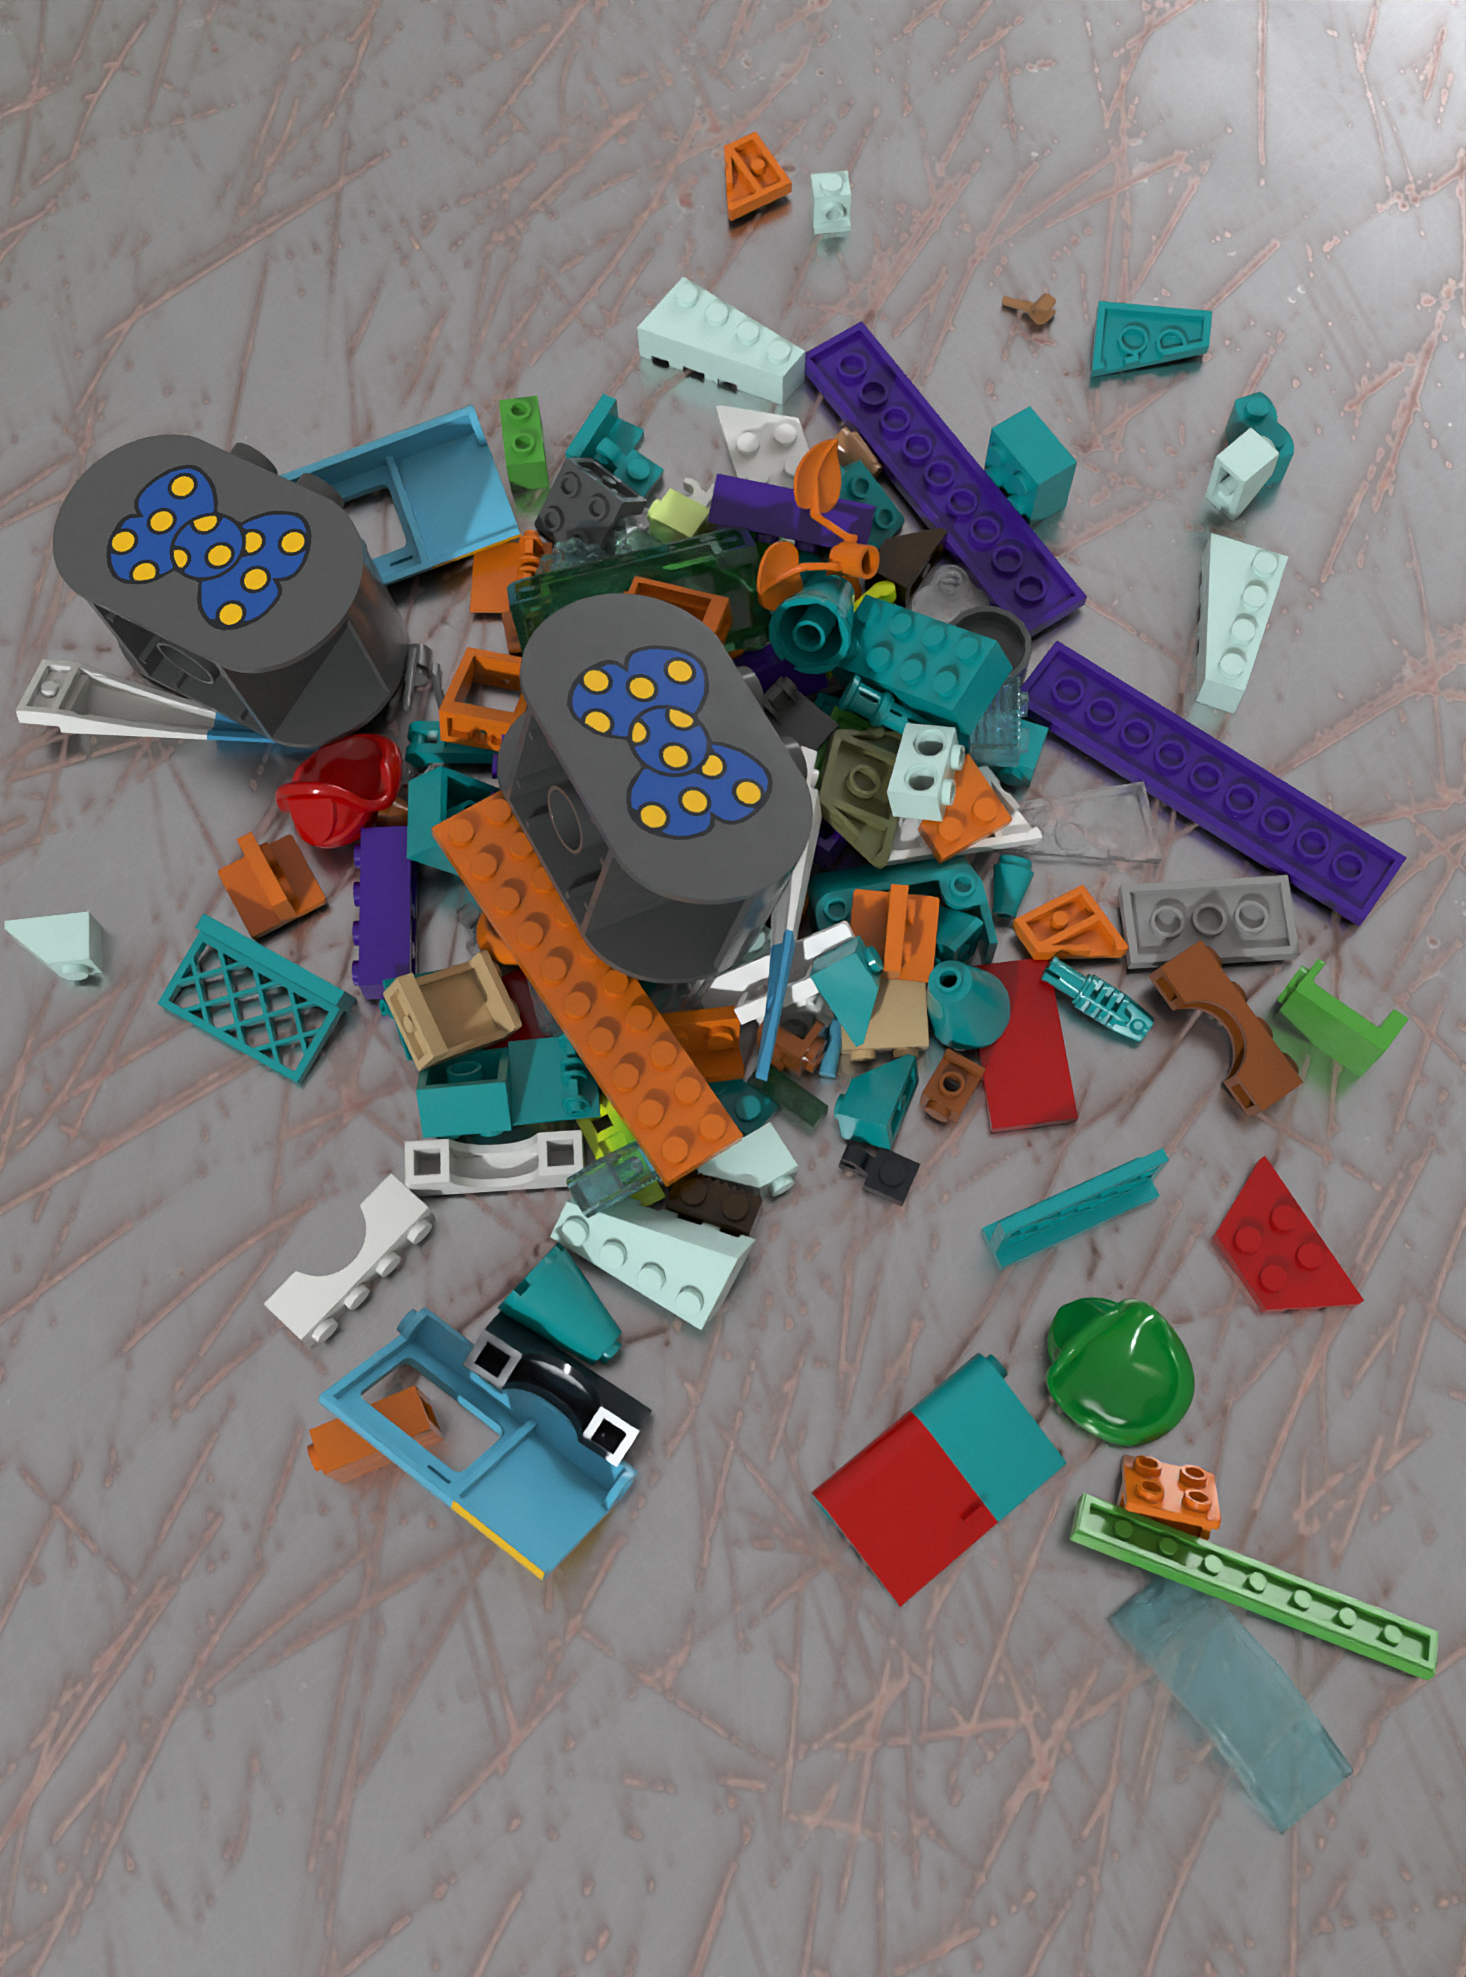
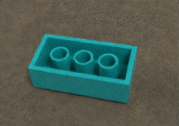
M865 595L854 612L852 641L849 652L839 665L831 670V673L844 688L847 687L852 677L857 675L861 677V683L882 694L885 691L891 693L892 697L895 698L894 702L931 722L946 727H956L957 732L970 736L1013 667L998 641Z

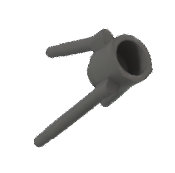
M408 644L404 674L389 702L386 716L388 723L394 721L404 681L403 709L405 711L411 710L414 686L426 684L429 678L432 680L438 709L440 708L445 697L440 679V664L432 662L433 651L428 646Z

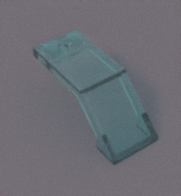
M1159 1576L1110 1617L1112 1625L1203 1727L1246 1788L1248 1798L1281 1835L1353 1773V1768L1283 1668L1218 1598Z

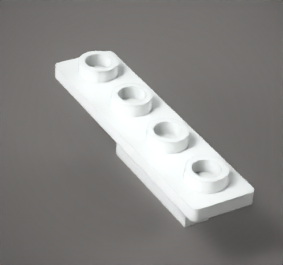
M842 921L796 941L783 1007L793 1003L796 1007H801L819 996L818 993L820 991L810 978L814 959L855 938L847 921ZM770 952L697 983L695 992L704 1009L736 1005L734 1011L741 1024L754 1019L758 1023H762L766 1009Z

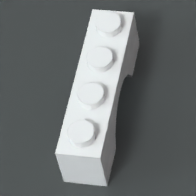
M582 1130L541 1132L523 1141L497 1145L466 1144L451 1139L405 1141V1185L417 1197L583 1186L588 1184L586 1142Z
M392 1173L360 1204L366 1222V1236L363 1247L354 1261L341 1271L326 1276H312L295 1271L264 1303L279 1320L309 1347H312L316 1341L322 1343L328 1339L338 1326L336 1320L348 1308L350 1310L357 1308L369 1295L370 1290L368 1287L380 1275L385 1277L390 1274L401 1261L399 1255L411 1242L413 1244L419 1243L432 1228L430 1222L435 1216L429 1207Z

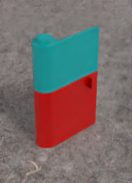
M976 1353L810 1493L823 1513L845 1535L899 1607L1067 1463L1006 1383L1004 1378L1008 1376V1373L992 1354L985 1358L982 1354Z

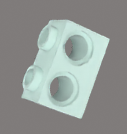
M906 723L887 790L894 817L943 821L946 806H952L955 799L956 782L953 780L955 771L962 770L965 758L964 745H959L956 727Z

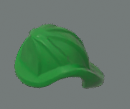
M1090 1297L1069 1302L1058 1309L1048 1335V1352L1051 1366L1046 1373V1384L1055 1402L1074 1422L1098 1438L1124 1446H1139L1154 1442L1167 1435L1181 1422L1193 1400L1195 1390L1194 1371L1189 1354L1177 1332L1154 1307L1135 1298H1127L1117 1303L1105 1298Z

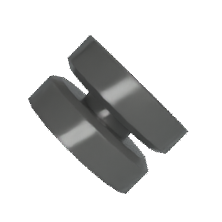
M976 606L962 611L949 624L998 641L1013 667L986 711H993L1004 707L1012 701L1014 695L1024 684L1032 654L1031 636L1025 624L1012 612L999 607Z

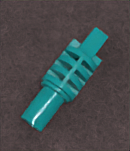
M1056 956L1052 958L1049 963L1050 966L1045 968L1040 977L1041 980L1048 982L1072 997L1071 1002L1075 1008L1083 1011L1107 1028L1138 1042L1142 1041L1154 1024V1017L1130 996L1095 974L1084 976L1059 960Z

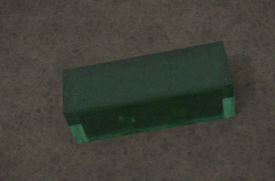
M771 1065L767 1081L755 1078L756 1069L747 1080L749 1085L777 1104L780 1112L811 1134L828 1114L829 1106Z

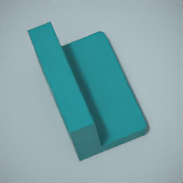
M603 394L565 451L566 458L594 459L598 454L595 450L604 437L613 441L620 448L621 452L627 456L632 448L636 450L644 438V430L618 417L617 400Z

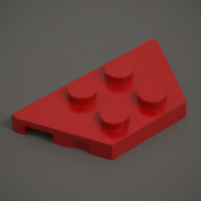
M1266 1156L1259 1159L1212 1238L1261 1312H1284L1289 1309H1299L1301 1311L1319 1310L1322 1307L1338 1306L1351 1308L1362 1303L1364 1299Z

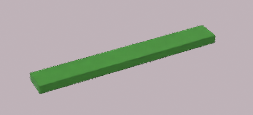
M1084 1492L1078 1499L1069 1539L1071 1541L1427 1681L1436 1675L1439 1631L1143 1515L1127 1511L1125 1508Z

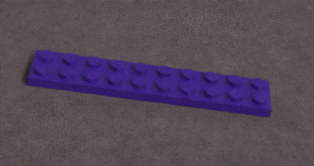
M862 321L805 353V374L852 432L856 430L883 466V472L929 529L943 528L948 531L946 551L990 606H996L1012 612L1025 624L1032 637L1085 605L1087 598L1085 593Z
M1058 640L1012 698L1010 706L1038 724L1048 727L1057 736L1275 874L1288 875L1291 884L1359 927L1407 858Z

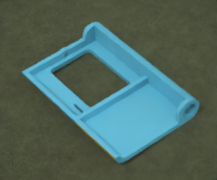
M473 404L279 475L294 483L299 480L303 473L315 475L331 485L341 495L344 503L385 488L390 491L407 542L401 549L372 559L386 586L521 537Z
M424 1307L418 1312L412 1309L405 1315L397 1327L400 1335L322 1392L318 1403L543 1581L621 1500L636 1479L639 1471L623 1459L616 1467L579 1443L571 1421L546 1399L521 1389L499 1390L463 1366L462 1364L475 1344L428 1308ZM408 1364L497 1432L500 1439L462 1472H456L368 1404L361 1395L399 1366Z

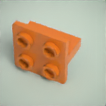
M249 832L236 839L245 857L218 870V875L252 939H258L327 902L296 841L290 834L270 844L265 842L259 845L253 833Z
M891 884L888 892L863 889L854 890L850 927L855 937L860 936L867 947L873 946L878 952L883 963L881 979L928 983L929 975L934 969L939 898L908 894L909 885Z
M736 1005L661 1014L707 1083L743 1079L745 1076L739 1048L740 1021L734 1011Z
M1123 1455L1121 1462L1122 1485L1117 1506L1206 1541L1209 1540L1211 1529L1218 1530L1220 1528L1221 1514L1214 1474L1195 1465L1177 1466L1163 1463L1148 1455H1139L1137 1457Z

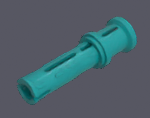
M854 675L850 680L838 704V709L842 711L849 709L868 719L869 725L873 727L884 725L903 735L906 723L939 726L895 703V698L892 697L891 693L885 691L882 694L861 683V677ZM957 735L958 743L961 745L963 737Z

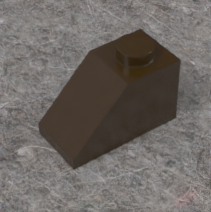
M935 528L886 538L878 549L880 557L878 570L871 579H865L864 589L869 590L880 581H891L895 585L897 594L894 604L907 608L944 556L948 531L943 528Z

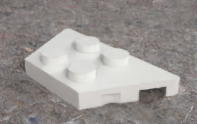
M724 405L716 406V417L735 477L794 489V476L797 466L802 457L809 451L799 418Z
M978 767L1011 816L1012 821L1008 826L957 855L1038 844L1042 839L1041 831L1037 826L1032 828L1018 811L1020 805L1010 793L1005 792L1001 788L1000 781L989 767ZM898 817L890 856L886 866L936 859L917 830L922 819Z

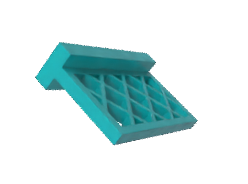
M203 913L195 926L200 932L157 1004L289 1079L302 1084L344 1011L349 1013L357 998ZM209 945L218 950L221 967L201 973L198 959L205 947ZM227 956L238 962L229 964ZM246 967L251 968L256 986L236 992L231 972ZM223 975L228 995L208 1001L203 980ZM262 975L272 980V982L264 984ZM195 983L199 1004L182 1008L173 1003L182 987ZM282 986L287 988L291 1006L271 1012L266 991ZM258 994L263 1015L242 1021L238 1000ZM297 995L305 998L308 1001L299 1003ZM230 1002L235 1023L220 1028L215 1027L210 1008ZM319 1006L329 1012L320 1028L306 1032L301 1014L302 1010ZM202 1011L203 1019L193 1013ZM293 1013L298 1034L277 1040L273 1019ZM265 1022L270 1043L254 1048L249 1046L244 1028ZM237 1031L238 1039L228 1033ZM314 1037L311 1044L309 1045L308 1039ZM300 1042L304 1056L294 1071L283 1065L279 1048ZM272 1050L274 1059L263 1053Z
M1164 1149L1157 1150L1142 1158L1133 1159L983 1227L981 1233L1000 1271L1157 1200L1160 1195L1153 1181L1169 1161Z

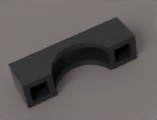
M501 1311L485 1327L462 1364L499 1390L521 1389L534 1393L552 1403L573 1424L578 1442L616 1467L652 1411L617 1386Z

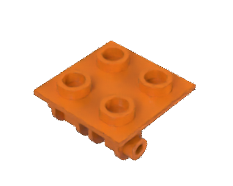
M526 530L523 536L519 538V542H505L475 553L470 613L507 612L511 605L518 602H529L533 607L540 605L542 613H549L553 544L543 543L537 531Z

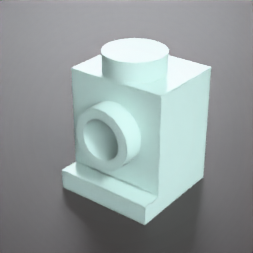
M848 171L811 174L810 210L814 235L850 231L851 190Z

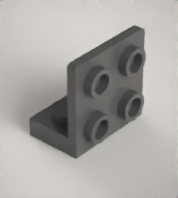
M566 458L536 518L534 526L583 566L593 568L619 517H624V515H641L648 501L593 458Z

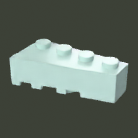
M685 277L678 281L637 327L639 354L641 357L650 360L657 357L669 361L670 367L681 371L686 367L704 374L705 379L716 383L719 380L737 385V390L780 405L786 402L805 379V351Z
M1210 534L1201 558V613L1198 626L1199 653L1197 655L1195 702L1235 713L1246 690L1289 556L1217 534Z
M587 1184L566 1202L550 1236L700 1330L720 1310L756 1240L744 1235L735 1237L720 1232V1227L705 1222L699 1225L678 1218V1213L666 1209L657 1211L642 1206L639 1200L591 1184Z

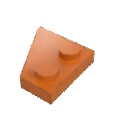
M756 131L724 146L727 209L730 221L792 192L791 180Z
M969 753L965 755L962 770L955 771L953 779L956 782L955 799L952 806H946L943 821L922 820L917 829L939 864L1003 829L1012 821L1011 816Z
M1084 885L1014 919L1011 926L1034 960H1051L1054 956L1059 959L1120 958L1129 949L1127 943Z

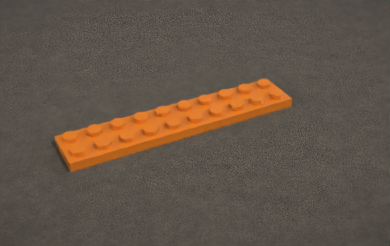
M502 791L494 793L431 827L432 836L665 1186L671 1185L739 1143L743 1138V1134L637 979L608 966L588 947L514 816L508 802L504 798Z

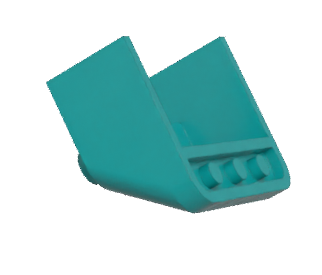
M963 855L954 856L939 864L937 859L889 865L885 866L882 870L875 868L872 864L820 873L813 876L808 882L807 890L810 902L808 916L813 934L842 921H847L850 925L854 890L863 889L888 892L891 884L909 885L908 894L941 896L942 900L950 908L960 911L968 910L969 915L978 917L983 922L977 944L982 965L991 964L993 961L998 939L984 885L980 876Z

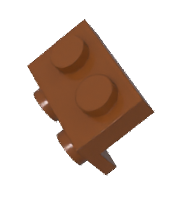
M817 1020L804 1040L779 1025L770 1069L779 1074L784 1070L798 1080L802 1078L806 1070L813 1073L826 1053L823 1050L827 1043V1040L824 1039L825 1024ZM764 1021L761 1023V1025L756 1031L758 1054L760 1049Z

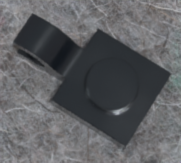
M848 1143L839 1165L867 1177L862 1187L863 1190L902 1206L920 1163L881 1147L876 1157H873L862 1148Z

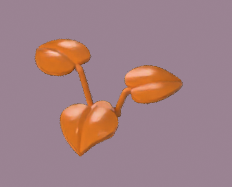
M838 439L822 441L813 446L802 457L795 472L793 488L797 506L804 509L810 508L811 518L844 541L831 549L829 562L798 564V551L790 542L778 541L769 546L761 559L757 576V598L759 604L764 609L775 611L785 599L803 590L800 575L803 571L829 570L826 572V576L838 575L845 578L854 589L856 602L862 596L859 578L871 579L878 570L880 557L875 546L857 543V535L847 533L820 514L829 512L837 503L840 495L841 470L837 455Z

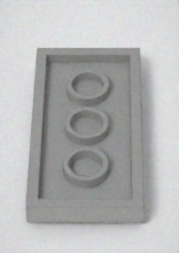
M1288 875L1122 884L1119 887L1118 895L1124 941L1129 946L1126 952L1128 969L1161 967L1199 940H1202L1205 946L1214 949L1222 963L1296 959L1300 954Z

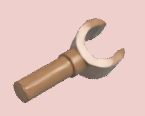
M1047 293L1041 295L1035 303L1004 296L1002 299L1003 306L1029 313L1031 319L1040 325L1048 322L1056 313V310L1051 309L1056 304V299Z

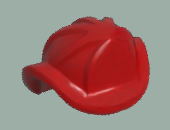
M370 733L349 735L339 741L324 745L297 767L291 782L282 784L276 789L275 801L281 812L290 813L297 833L311 846L333 849L350 844L361 838V828H371L377 820L378 812L389 808L396 800L400 791L403 772L400 748L390 738Z

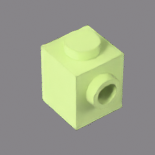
M670 488L662 500L656 499L648 511L647 520L650 521L649 539L689 560L709 532L708 517L710 509Z

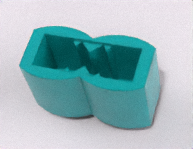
M1261 391L1236 399L1225 427L1228 444H1232L1249 428L1254 429L1260 436L1269 438L1279 452L1273 474L1263 487L1282 481L1294 455V443L1288 431L1277 422V412L1274 404Z

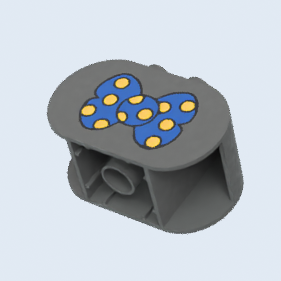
M173 434L138 439L111 451L85 471L67 494L58 513L53 532V556L56 567L67 585L77 595L86 599L118 640L123 655L132 667L145 677L274 742L296 748H311L339 741L365 726L385 707L399 686L404 674L408 652V638L404 621L367 550L366 543L360 537L353 521L342 509L344 506L343 498L331 485L321 478L309 473H303L299 480L294 483L279 476L273 463L261 452L247 444L236 443L232 450L227 452L199 438Z
M610 593L573 602L559 609L543 621L534 631L524 649L519 678L522 694L528 707L510 726L501 743L496 768L500 789L582 938L599 959L627 976L654 983H686L711 977L737 963L754 945L806 848L812 829L813 809L809 787L806 782L808 771L804 754L792 737L788 735L779 737L763 711L764 695L762 687L755 673L747 666L736 667L715 633L692 614L668 602L638 594Z

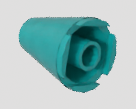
M828 575L779 604L769 623V640L775 654L782 661L785 658L795 665V670L801 673L821 674L833 670L846 657L852 641L855 592L850 582L838 575Z
M948 960L935 966L928 979L927 1017L928 1025L936 1038L942 1044L956 1051H965L989 1047L1003 1035L1010 1022L1011 1015L1010 999L1003 983L992 973L959 961Z
M560 1242L542 1258L497 1307L499 1311L590 1365H593L597 1360L606 1364L622 1346L617 1340L622 1333L621 1329L567 1249Z

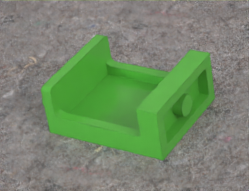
M1318 958L1310 970L1302 965L1276 999L1283 1006L1274 1018L1358 1077H1361L1385 1053L1409 1018L1393 1009L1377 1027L1314 983V978L1326 964Z

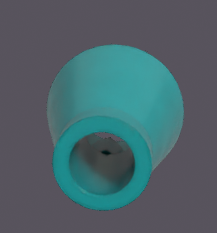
M1001 855L998 864L993 865L992 915L1004 919H1016L1020 904L1034 876V872L1031 871L1032 862L1030 860L1014 855Z

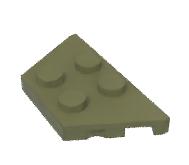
M883 727L868 728L865 731H856L855 729L835 730L828 740L817 785L822 817L875 868L882 870L888 864L898 817H894L892 814L887 790L903 735L896 731L884 732Z

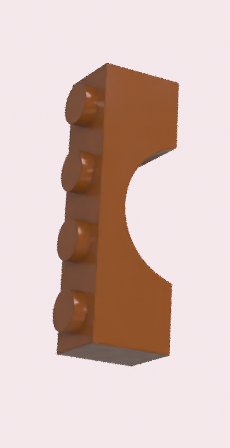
M1199 940L1159 967L1148 977L1172 1011L1181 1009L1200 1010L1212 1015L1224 1026L1232 1042L1233 1060L1223 1082L1246 1115L1250 1117L1264 1111L1304 1082L1298 1075L1299 1069L1295 1061L1287 1053L1281 1052L1273 1041V1032L1270 1026L1262 1018L1256 1017L1248 1006V999L1244 990L1236 982H1231L1221 968L1222 961L1214 949L1205 946L1203 941Z

